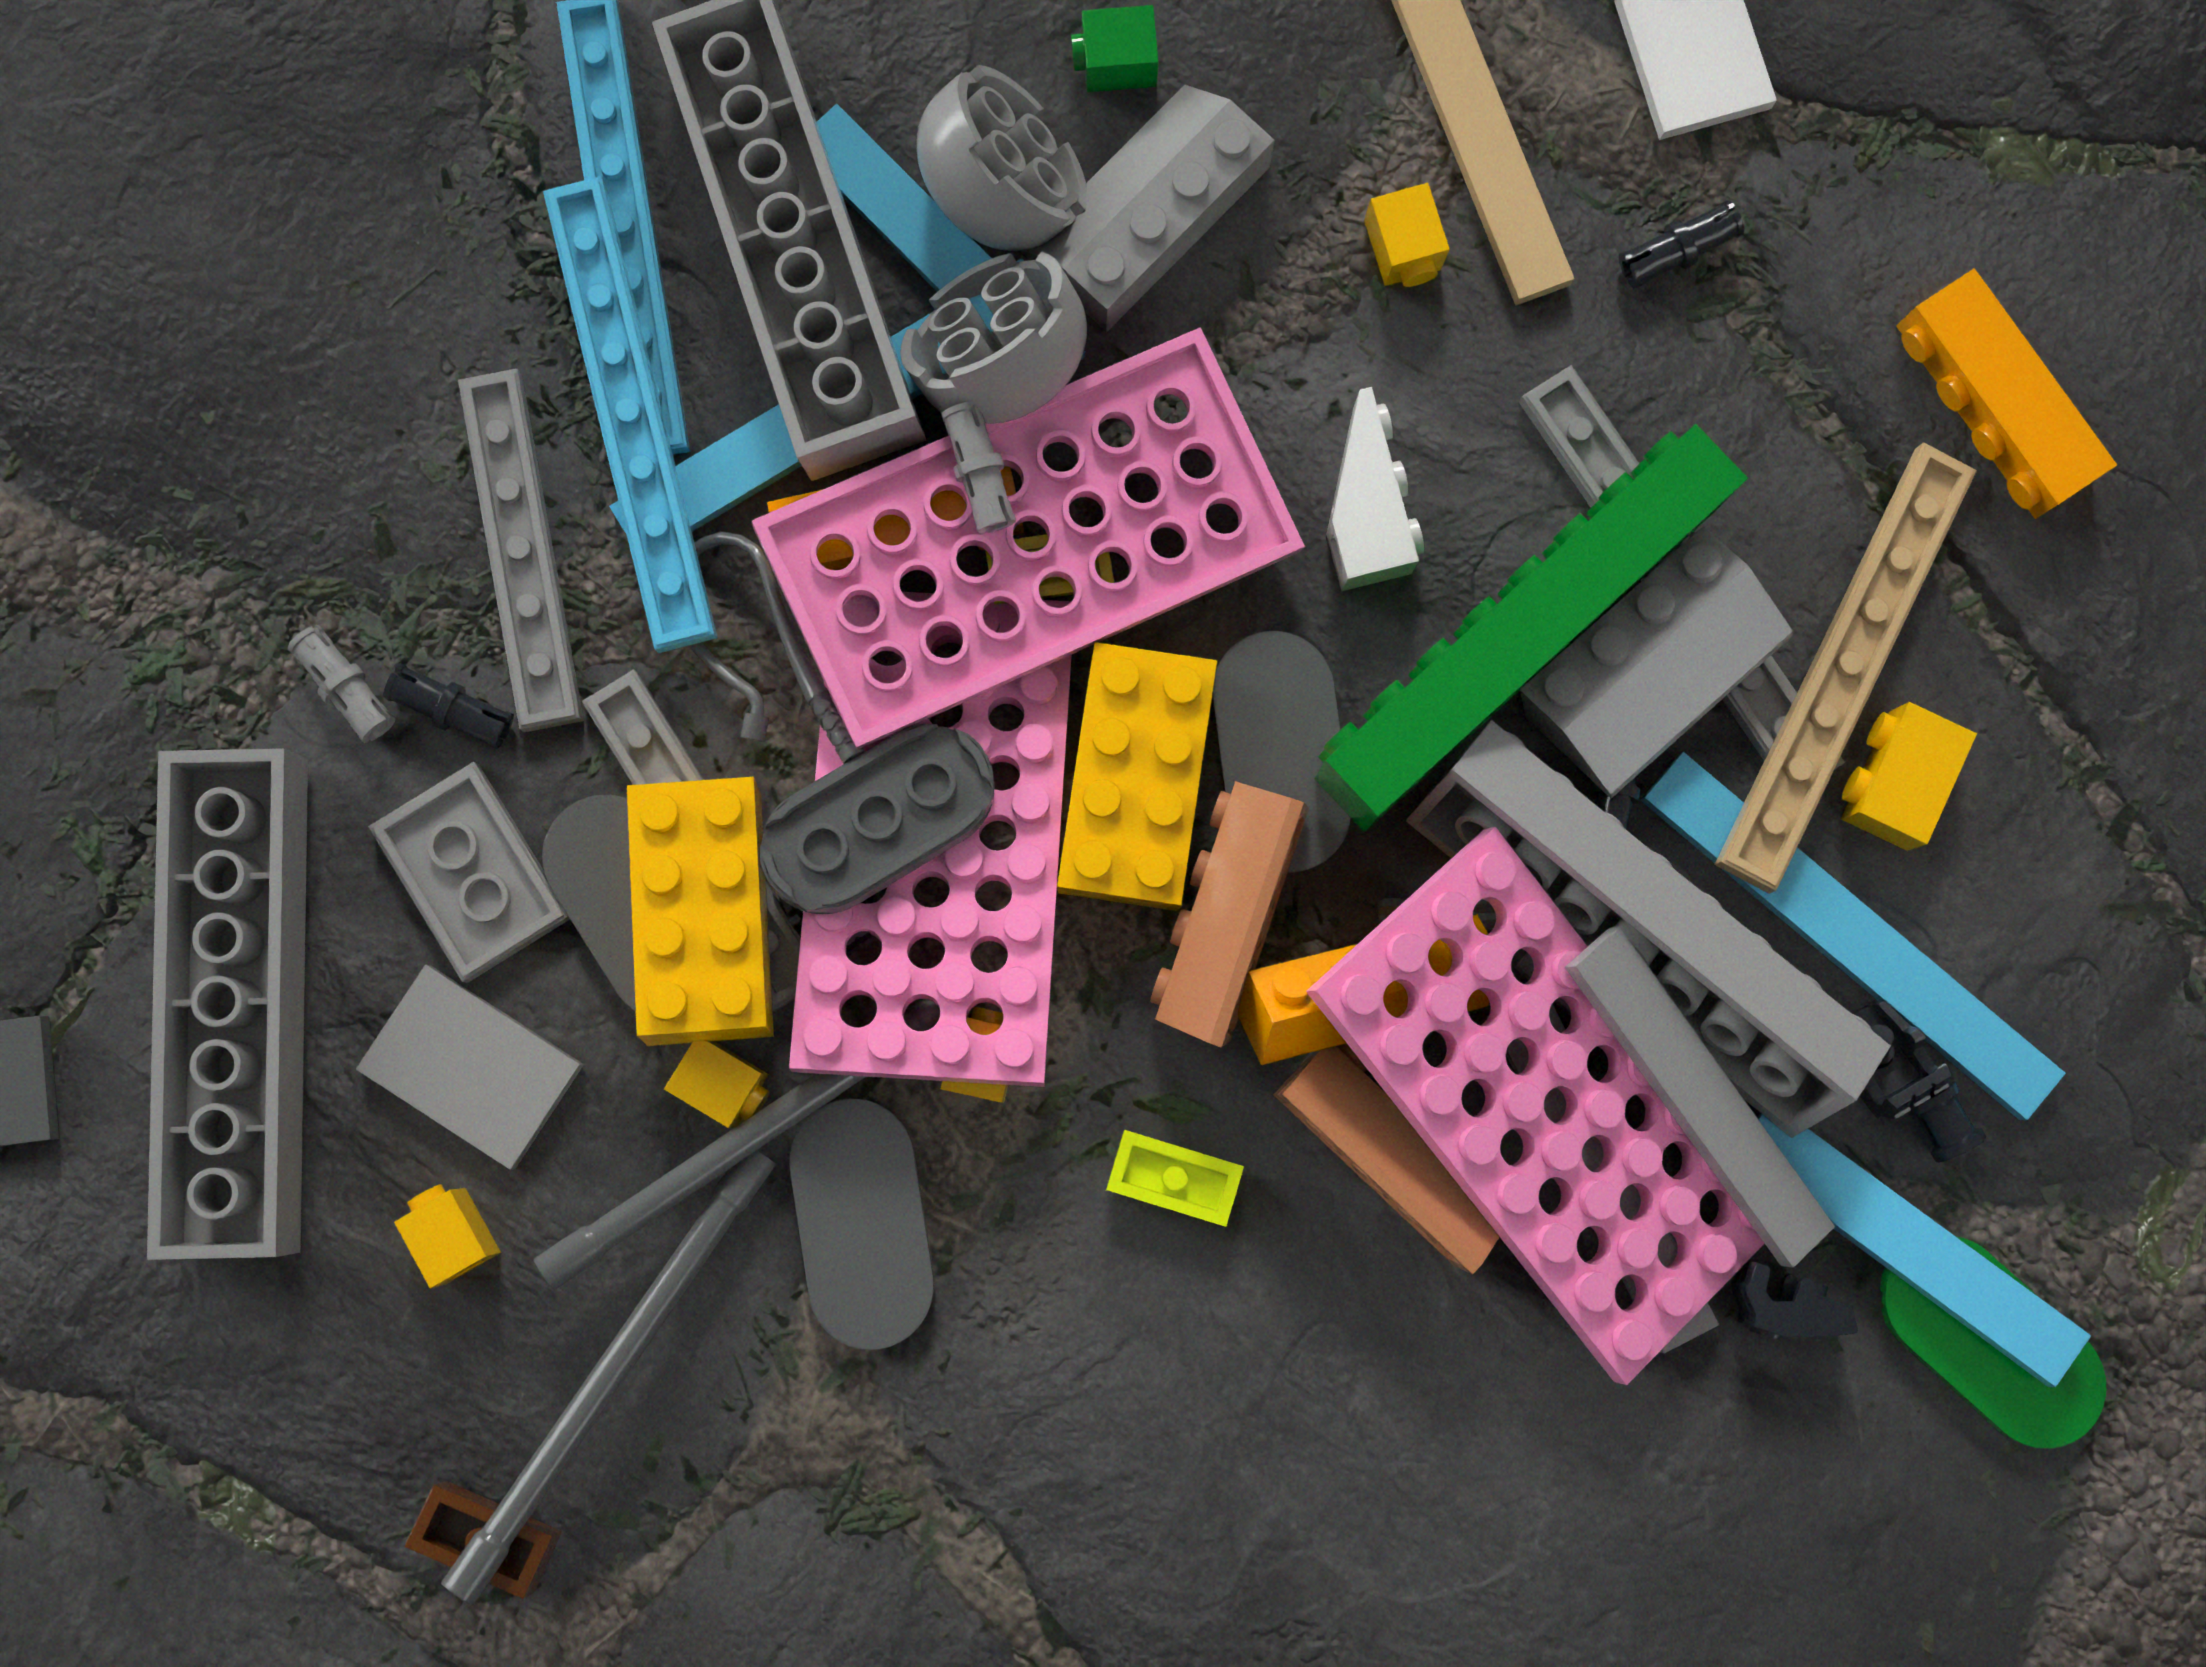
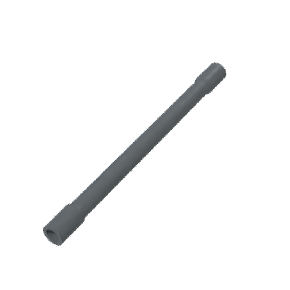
M920 999L904 1014V1022L915 1031H927L937 1024L940 1018V1008L929 999ZM815 1073L592 1224L578 1228L535 1257L534 1262L550 1287L556 1290L601 1260L608 1250L867 1076Z
M758 1150L727 1170L714 1188L712 1198L530 1461L487 1523L474 1534L442 1580L441 1584L450 1592L469 1604H475L508 1556L512 1542L737 1215L747 1208L775 1167V1163Z

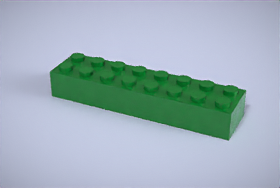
M1697 424L1692 426L1680 438L1672 431L1668 432L1643 456L1644 460L1633 469L1630 475L1627 472L1623 473L1598 497L1599 501L1586 513L1590 518L1589 521L1579 513L1553 538L1554 541L1543 551L1542 555L1546 558L1544 562L1534 554L1509 577L1508 583L1497 594L1502 599L1498 604L1490 596L1484 599L1462 620L1463 624L1453 633V636L1457 639L1454 644L1450 645L1444 637L1440 639L1416 662L1417 666L1408 674L1413 680L1410 684L1404 687L1398 680H1395L1370 704L1371 708L1363 715L1368 721L1358 729L1352 722H1349L1324 745V750L1318 756L1323 765L1314 779L1363 832H1366L1516 695L1521 688L1573 643L1712 516L1744 484L1748 477Z

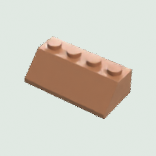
M1236 781L1231 794L1221 791L1210 821L1211 827L1219 829L1212 852L1201 850L1190 881V885L1199 888L1192 911L1181 909L1171 936L1170 944L1179 946L1172 970L1164 967L1161 968L1152 992L1150 1002L1160 1005L1155 1020L1218 1047H1223L1232 1040L1239 1019L1237 1014L1248 971L1256 969L1309 811V807L1304 802Z
M1347 1043L1313 1052L1273 1096L1453 1266L1474 1274L1496 1244L1499 1235L1387 1093L1364 1073L1367 1068Z

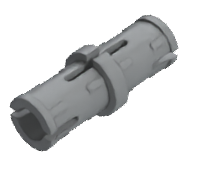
M970 402L957 404L942 412V418L950 436L958 464L954 466L953 470L956 480L963 482L966 494H968L977 532L979 534H984L987 531L991 533L1016 523V518L1008 500L1000 470L1004 469V463L1001 454L994 452L985 426L983 413L976 404L971 407Z
M315 625L314 628L312 626L306 628L290 641L288 650L313 677V680L319 686L318 695L326 704H333L342 713L362 742L367 743L369 740L377 739L393 726L395 717L380 703L365 683L366 674L356 663L350 664L343 657L320 625Z

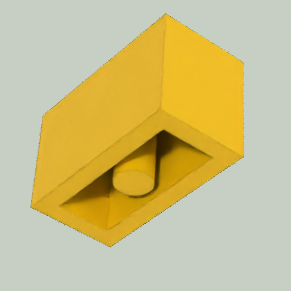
M1911 702L1889 711V714L1886 712L1881 713L1873 724L1866 744L1873 747L1864 768L1859 766L1853 771L1844 787L1842 799L1847 801L1848 804L1841 820L1906 851L1927 845L1977 733Z

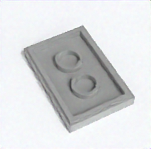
M476 762L470 763L368 826L462 982L469 983L570 920L549 886L543 868L482 768Z
M425 964L356 1070L508 1169L514 1170L584 1064L439 970Z

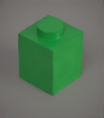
M1153 5L1082 10V33L1071 34L1073 69L1074 71H1085L1087 92L1157 87L1159 62Z

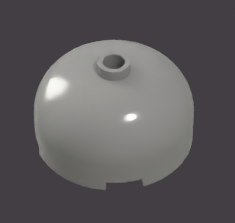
M977 65L971 72H961L927 105L921 117L916 138V152L920 172L929 193L938 207L966 235L983 245L999 250L1023 251L1033 249L1053 239L1075 221L1077 215L1086 210L1087 185L1085 177L1069 142L1057 148L1050 130L1036 117L1044 108L1024 88L1008 76L993 68Z
M1041 252L1035 260L1016 262L1013 255L1008 253L987 260L967 270L931 297L929 302L935 310L926 318L918 331L916 329L906 330L900 350L903 366L925 398L938 411L942 413L957 404L970 402L971 407L974 404L978 406V409L983 413L986 424L1004 423L1022 418L1038 410L1052 400L1070 381L1081 362L1087 339L1086 315L1076 290L1055 258ZM981 294L993 314L990 322L992 332H990L969 300L970 298ZM939 362L947 372L946 374L942 373Z

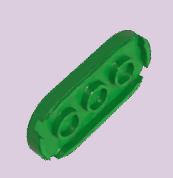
M1956 1236L2034 1293L1983 1247L1973 1241ZM1886 1267L1884 1268L1880 1284V1292H1883L1882 1303L1884 1309L1881 1308L1885 1324L1891 1334L1997 1431L2009 1439L2031 1447L2058 1448L2080 1439L2094 1426L2104 1407L2107 1389L2102 1362L2088 1341L2056 1387H2047Z

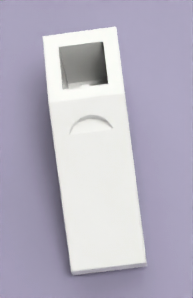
M1372 387L1360 389L1353 407L1326 533L1341 591L1410 575L1419 562L1418 555L1424 553V541L1419 523L1416 518L1408 520L1402 497L1408 496V482L1401 461L1392 462L1386 441L1393 438L1390 415L1384 403L1376 405Z

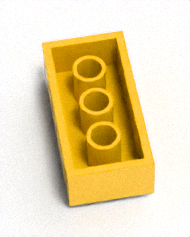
M1094 642L1057 883L1058 893L1179 911L1184 890L1217 660Z
M754 777L627 785L637 1037L647 1046L692 1043L693 1041L704 1040L723 1041L774 1037L766 878L760 862V844H762L763 836L761 792Z

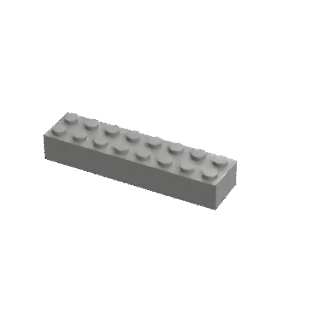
M711 0L653 21L652 25L797 459L811 481L926 441L774 0Z
M1492 720L1446 770L1406 820V822L1451 859L1483 829L1496 827L1587 946L1608 928L1620 927L1742 1098L1791 1138L1857 1101L1891 1045L1872 1031L1870 1025L1865 1020L1846 1010L1824 992L1816 980L1797 970L1775 952L1763 937L1752 933L1726 912L1714 897L1699 890L1677 872L1665 857L1650 850L1628 832L1616 817L1601 810L1574 788V785L1567 777L1552 770L1525 748L1523 742L1518 737L1504 731Z
M284 748L158 751L147 1260L279 1257L300 1253L308 759Z

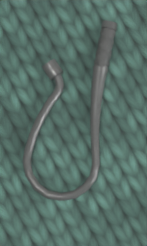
M718 532L700 538L695 542L697 556L709 548L722 544L737 546L751 555L759 569L772 616L785 652L810 709L818 717L819 724L827 732L826 736L832 745L835 746V751L843 764L864 753L863 747L856 749L829 691L816 674L800 645L786 613L770 563L760 546L743 535L728 532ZM703 642L689 645L712 672L730 687L746 696L750 701L751 712L744 715L740 737L765 742L769 717L764 716L763 699L758 690L721 663Z

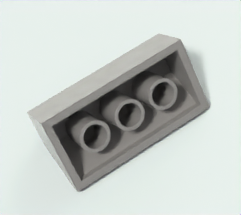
M1184 85L1086 183V210L1077 215L1075 221L1047 243L1033 249L1023 250L1021 253L1028 260H1035L1041 252L1055 258L1076 290L1085 313L1105 332H1108L1270 168L1275 140L1232 100Z
M1702 527L1520 689L1525 716L1602 791L1612 798L1793 636V630L1750 567L1706 528Z

